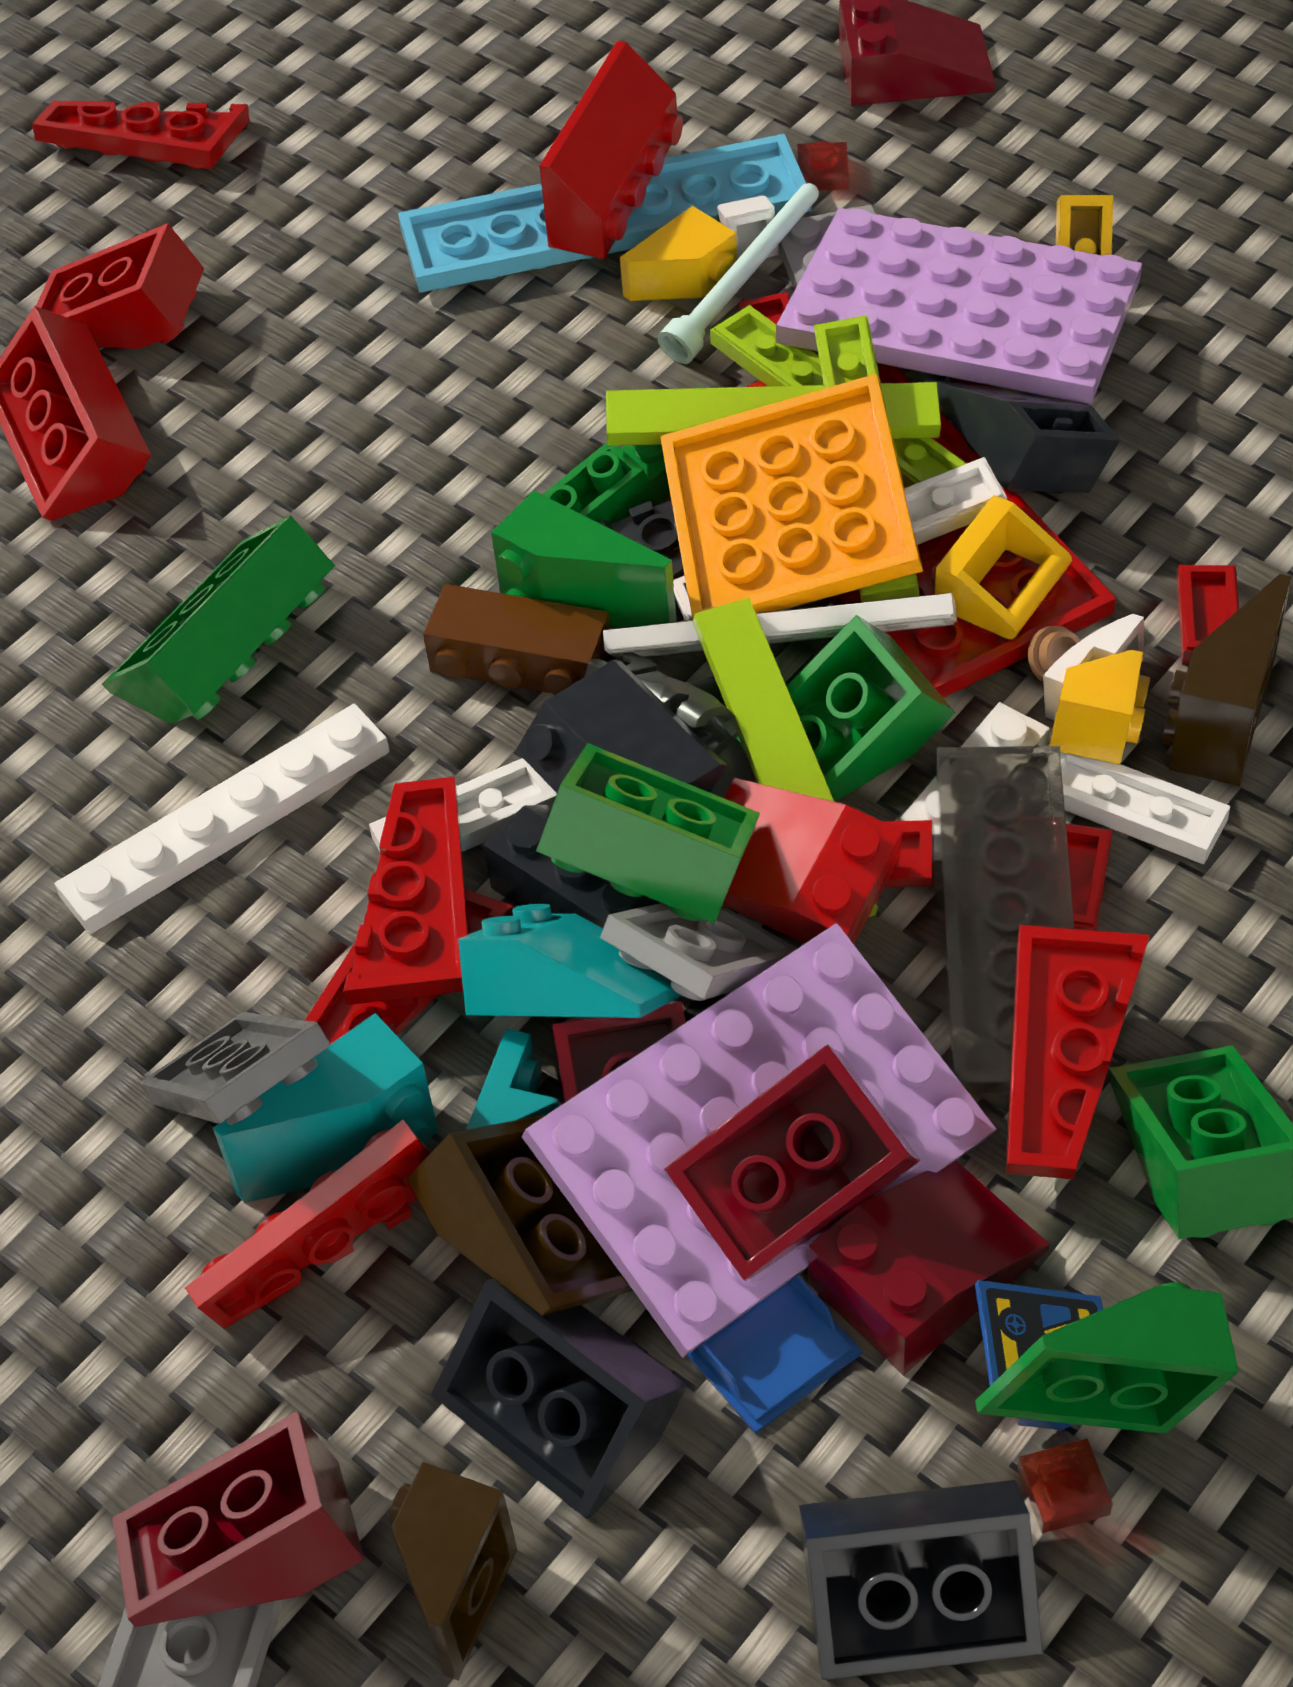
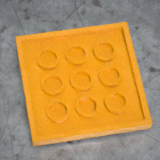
M877 374L660 436L692 620L695 613L748 597L756 614L771 613L923 571L883 392Z

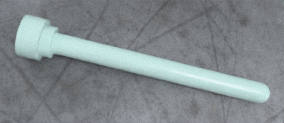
M806 183L799 188L689 316L683 315L680 318H673L659 333L658 343L668 357L678 363L688 364L704 346L703 339L706 335V327L817 200L819 191L814 184Z

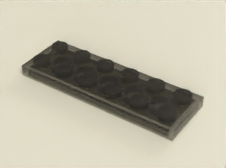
M1060 746L937 748L936 777L952 1072L968 1093H1010L1019 926L1074 929Z

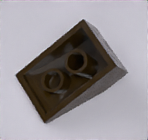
M1279 574L1194 648L1187 672L1176 670L1169 694L1168 706L1177 707L1178 710L1170 709L1162 739V744L1172 746L1169 770L1240 786L1277 654L1292 576Z
M544 1115L449 1133L407 1178L408 1183L439 1237L542 1316L633 1291L522 1138L525 1129L542 1119Z

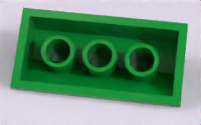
M291 515L242 540L102 685L109 693L169 724L190 716L196 721L201 719L221 700V696L216 691L228 679L231 683L237 681L255 665L257 659L252 653L263 642L267 646L272 644L290 628L292 622L287 618L288 615L297 606L304 609L324 592L326 586L321 581L336 565Z

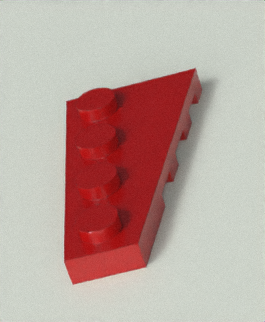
M53 100L32 123L35 141L55 144L60 148L77 147L96 150L104 155L122 154L141 157L148 162L166 161L185 164L193 169H212L250 122L248 104H231L230 112H208L207 103H187L186 111H160L159 102H140V104L130 106L125 110H116L115 102Z

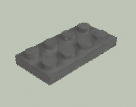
M242 1012L139 1084L153 1105L218 1124L226 1120L231 1125L247 1118L258 1110L263 1104L260 1095L278 1082L282 1081L284 1085H289L312 1072L318 1066L315 1056L331 1046L317 1022Z

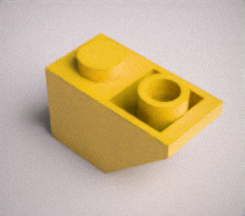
M1128 650L1066 668L1049 750L1120 765L1125 743L1137 744L1145 713L1144 704L1150 682V677L1139 675L1143 652Z

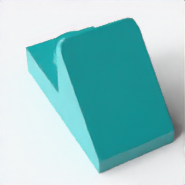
M506 1028L466 1130L541 1115L545 1117L560 1107V1102L557 1099L536 1094L541 1079L542 1065L540 1061H535L531 1034Z

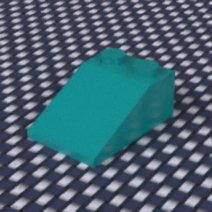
M529 904L515 907L512 909L513 916L485 919L482 921L481 930L458 939L466 1015L641 1018L683 996L671 987L672 980L657 971L638 968L624 961L619 955L620 949L600 938L603 931L602 927L577 914H551L549 904Z
M376 1013L315 1056L318 1066L308 1075L289 1085H284L280 1081L261 1094L260 1097L263 1100V1104L250 1116L231 1125L224 1120L213 1127L236 1194L244 1203L311 1188L314 1182L321 1176L340 1169L362 1152L366 1143L374 1135L383 1130L392 1129L402 1120L408 1124L426 1146L432 1136L439 1132L423 1063Z

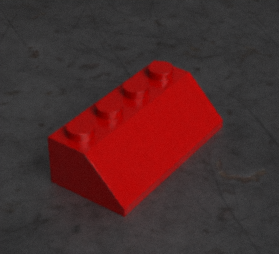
M616 41L539 165L548 247L605 259L615 241H620L623 238L628 219L634 208H640L643 204L646 188L653 176L657 177L661 173L665 155L671 145H677L680 140L683 118L681 115H677L676 92L627 42Z
M34 306L0 357V425L42 518L52 521L124 495L136 476L140 475L144 470L148 459L151 457V453L87 324Z

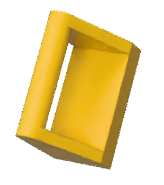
M993 495L936 567L935 595L952 593L956 603L957 617L1004 638L1013 639L1071 564L1072 557L1067 550L1016 504ZM1005 550L1040 564V567L1008 609L979 585Z

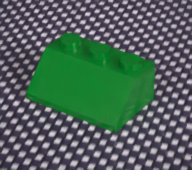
M587 743L559 787L536 851L549 856L555 865L564 870L575 873L586 871L608 880L614 889L625 895L633 897L644 895L668 905L674 914L691 921L703 919L715 924L761 813Z

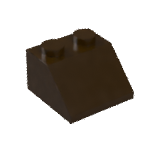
M422 1462L412 1485L404 1483L396 1493L389 1513V1525L392 1526L391 1529L398 1552L444 1674L459 1681L518 1549L504 1491Z

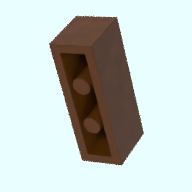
M444 584L423 633L430 672L441 673L452 678L464 677L497 683L503 687H519L552 693L553 695L558 694L584 678L591 659H600L608 663L610 654L604 650L603 630H610L609 612Z

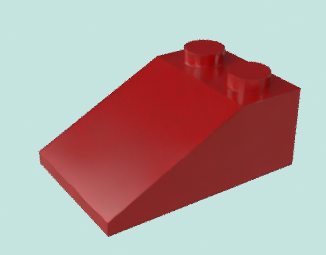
M169 223L52 270L36 306L87 324L97 347L140 349L158 341L160 343H167L178 336L184 327L183 321L191 302L196 297V289L204 267Z
M734 778L724 799L761 814L723 905L804 944L837 923L851 942L855 944L900 859L903 831L846 804Z

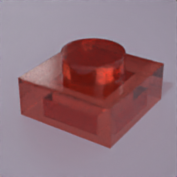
M820 141L797 144L798 166L806 183L814 184L818 191L849 190L847 142L830 143Z
M1088 1438L1019 1457L1018 1471L1042 1534L1111 1514L1113 1503Z

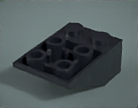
M928 380V382H937L938 402L941 412L952 420L967 439L968 447L981 458L985 457L1000 486L1011 492L1090 493L1120 442L1118 436L1091 405L983 383Z

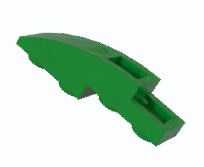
M606 442L542 495L596 522L603 519L606 526L631 516L629 509L651 501L654 507L671 496L662 445H624L620 448L618 446H607Z

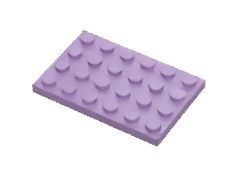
M838 208L776 325V343L818 351L813 325L868 315L877 363L1091 405L1140 282L1142 263L1125 260L1116 255L1102 256L1074 251L1069 247L1061 245L1047 246L1025 242L1012 236L997 237L970 232L962 227L948 228L926 224L913 218H893L871 214L863 209Z
M837 923L526 1128L522 1136L682 1358L788 1283L797 1274L799 1275L808 1268V1245L831 1226L748 1281H744L664 1168L825 1045H830L843 1055L921 1160L876 1195L927 1170L935 1173L939 1172L989 1138L997 1130Z

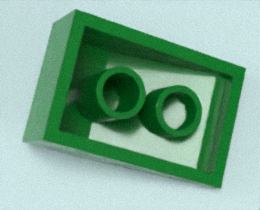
M534 490L491 531L499 590L502 594L609 612L610 630L676 623L671 559Z
M855 615L786 686L834 802L914 755L955 714V711L892 637L858 615ZM737 737L735 740L743 749L739 737Z
M1233 1045L1109 1068V1080L1154 1202L1179 1240L1190 1237H1210L1217 1232L1253 1225H1273L1281 1220L1293 1218V1124Z
M1166 1283L1041 1336L975 1400L977 1414L1166 1434L1239 1372L1222 1293L1191 1289L1189 1285L1184 1283Z

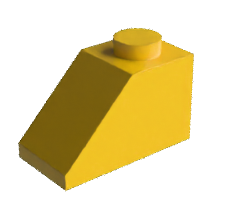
M1060 195L1057 200L1055 246H1066L1074 251L1102 256L1112 255L1114 195Z
M694 206L689 207L620 257L623 297L629 301L703 298L737 261L736 232Z

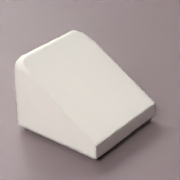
M766 196L720 204L717 207L720 223L736 232L737 260L775 217L774 206ZM779 244L767 258L780 255Z

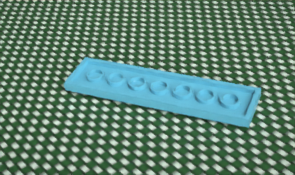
M785 134L665 158L661 173L657 177L653 176L646 188L643 204L640 208H634L631 213L623 238L620 241H615L609 253L632 249L691 206L720 222L718 205L766 196L774 206L776 216L799 188L806 184ZM541 184L398 213L401 232L419 293L485 279H494L499 276L533 269H542L561 263L594 258L548 247ZM812 206L807 210V212L812 211Z

